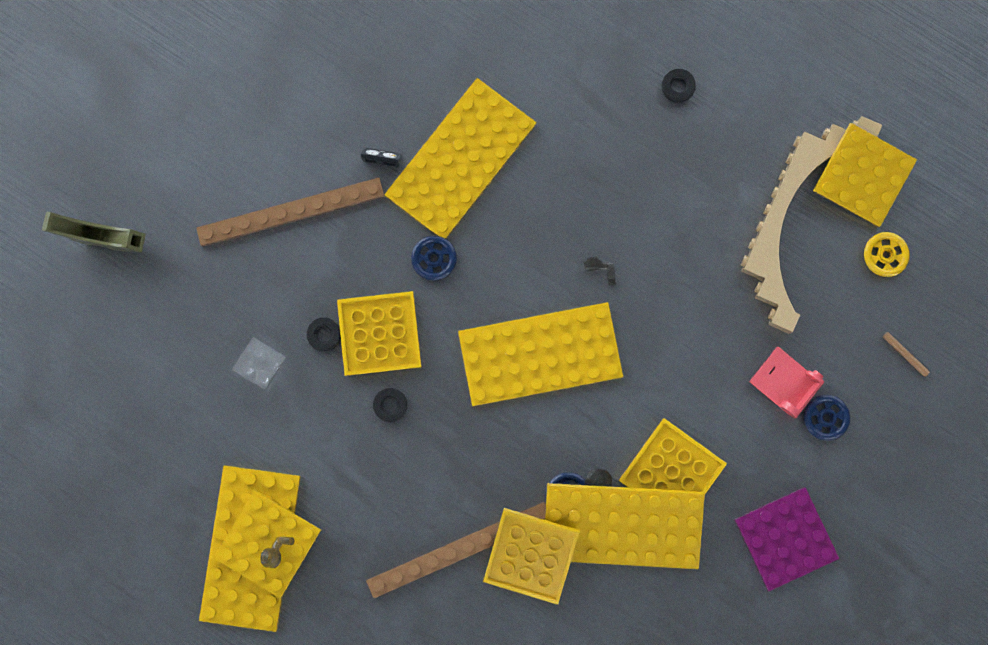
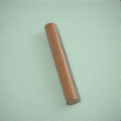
M889 332L883 335V338L924 377L930 373Z

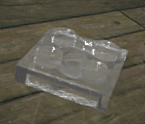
M252 337L232 370L266 390L286 357Z

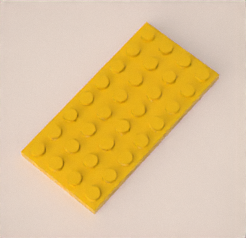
M476 78L384 195L436 236L446 239L536 126L537 122L480 79Z
M608 302L458 331L472 407L623 378Z
M223 466L199 621L277 632L282 598L275 596L215 560L214 556L254 490L295 513L301 476Z
M547 483L545 520L580 530L571 562L699 569L705 493Z

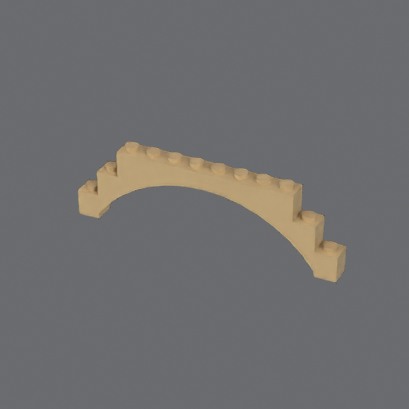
M863 116L857 121H853V124L878 137L882 127L881 124ZM832 124L829 129L825 128L821 138L807 132L796 137L793 144L796 148L793 153H789L785 162L788 166L786 170L781 171L778 178L781 182L778 187H774L770 196L773 198L771 205L767 204L763 212L766 215L764 221H760L756 228L758 232L756 239L752 238L748 246L751 249L749 255H745L741 262V266H743L741 272L762 281L758 282L754 292L757 293L755 299L776 307L775 309L772 308L768 315V319H770L768 325L788 334L794 331L800 314L795 312L782 280L779 260L782 224L787 208L797 189L812 171L832 157L846 129Z

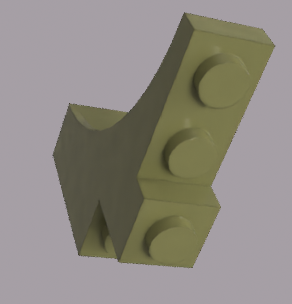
M46 212L42 231L62 236L78 243L101 246L115 251L142 253L146 237L145 233L132 229L91 223L52 212Z

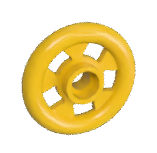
M881 232L874 235L868 240L864 249V260L867 267L873 273L882 277H893L900 274L907 267L910 258L907 243L899 235L891 232ZM882 240H890V245L882 246ZM899 246L902 254L897 255L894 247ZM873 247L878 248L877 256L872 255ZM887 252L889 254V258H885L883 256V253ZM878 260L885 264L883 269L876 265ZM896 260L899 265L892 268L890 263Z

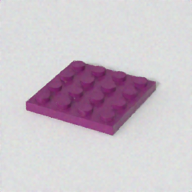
M806 487L734 519L767 591L776 589L839 559Z

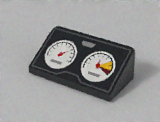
M364 148L361 153V159L363 162L399 167L401 153Z

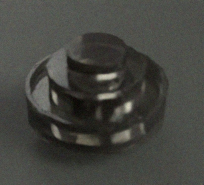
M595 468L587 474L585 485L612 487V477L608 471Z

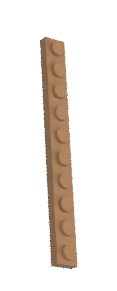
M375 178L196 227L200 245L204 247L385 196L380 178Z
M542 502L520 513L545 520L546 504ZM500 521L366 580L373 598L492 547Z

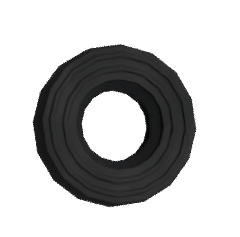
M684 69L669 71L662 81V91L665 97L675 103L689 100L696 88L693 75ZM676 79L683 80L686 84L685 90L675 92L672 89V82Z
M320 317L313 320L308 326L307 340L314 349L321 352L330 351L339 344L341 339L340 328L334 320ZM322 327H326L331 331L330 339L325 342L319 341L316 336L317 331Z
M385 388L375 396L373 410L382 421L396 422L406 413L407 399L398 389ZM394 398L397 401L398 406L394 412L389 413L384 410L383 402L385 399Z

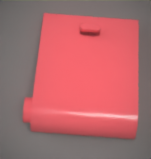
M777 346L749 383L789 416L796 419L824 384L823 375L818 371H807Z

